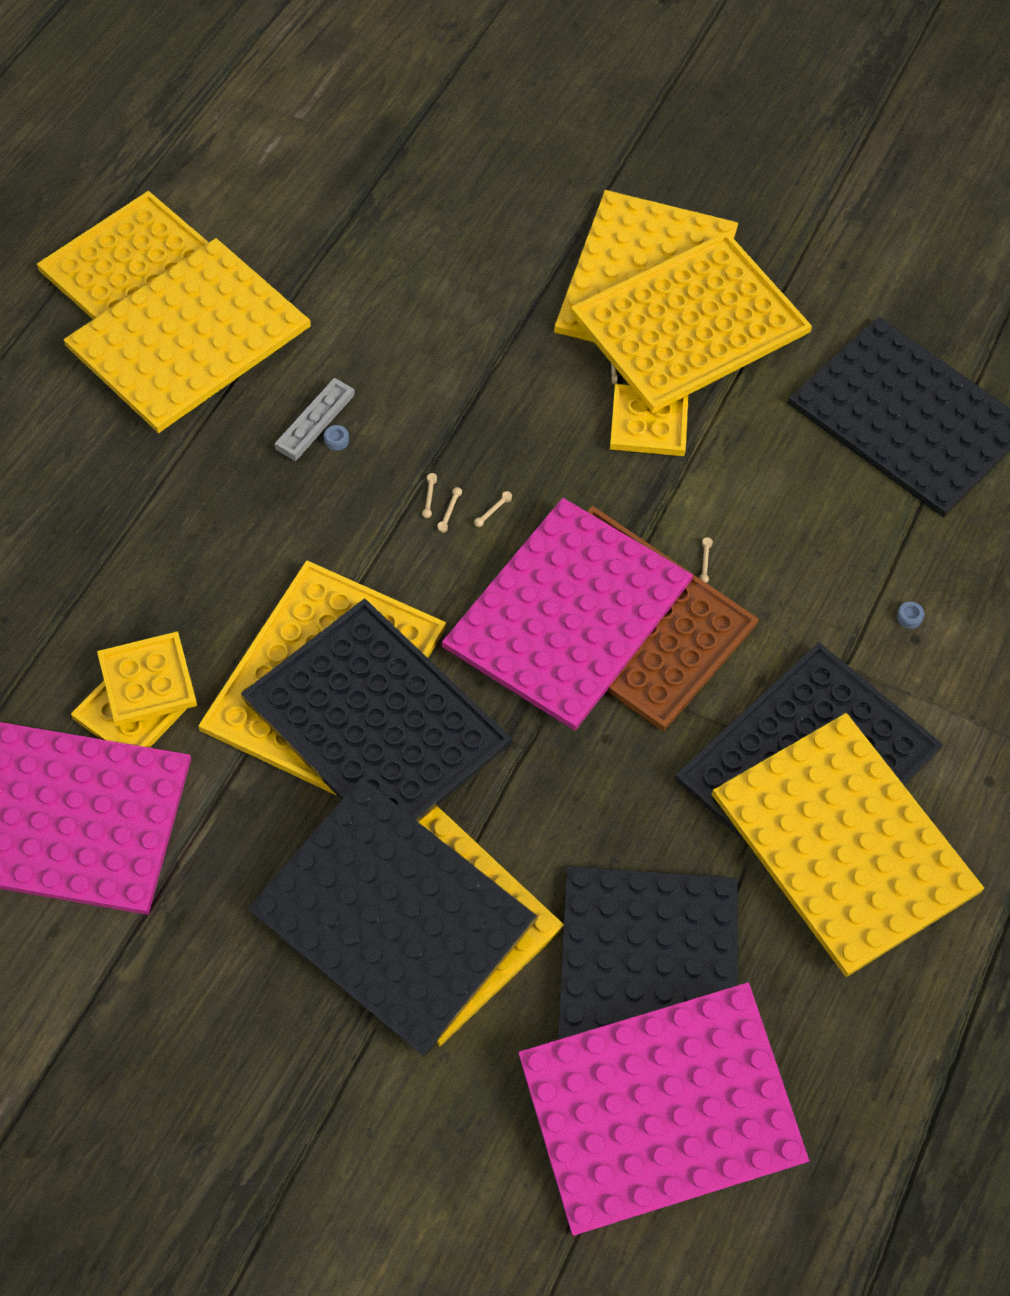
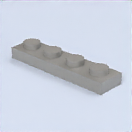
M334 378L275 443V450L296 461L355 395L354 389Z

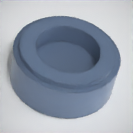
M340 425L328 427L324 432L325 445L331 450L344 449L349 444L348 430Z
M915 602L903 603L897 612L898 622L903 627L909 629L920 626L925 616L923 608Z

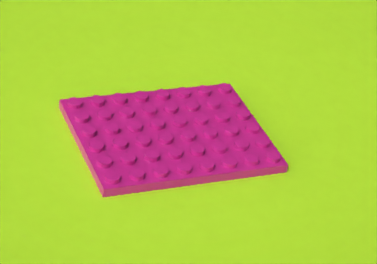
M562 498L442 641V647L576 731L689 585L693 575Z
M0 722V889L149 915L189 770L191 756L178 752Z
M749 982L518 1052L572 1236L809 1162Z

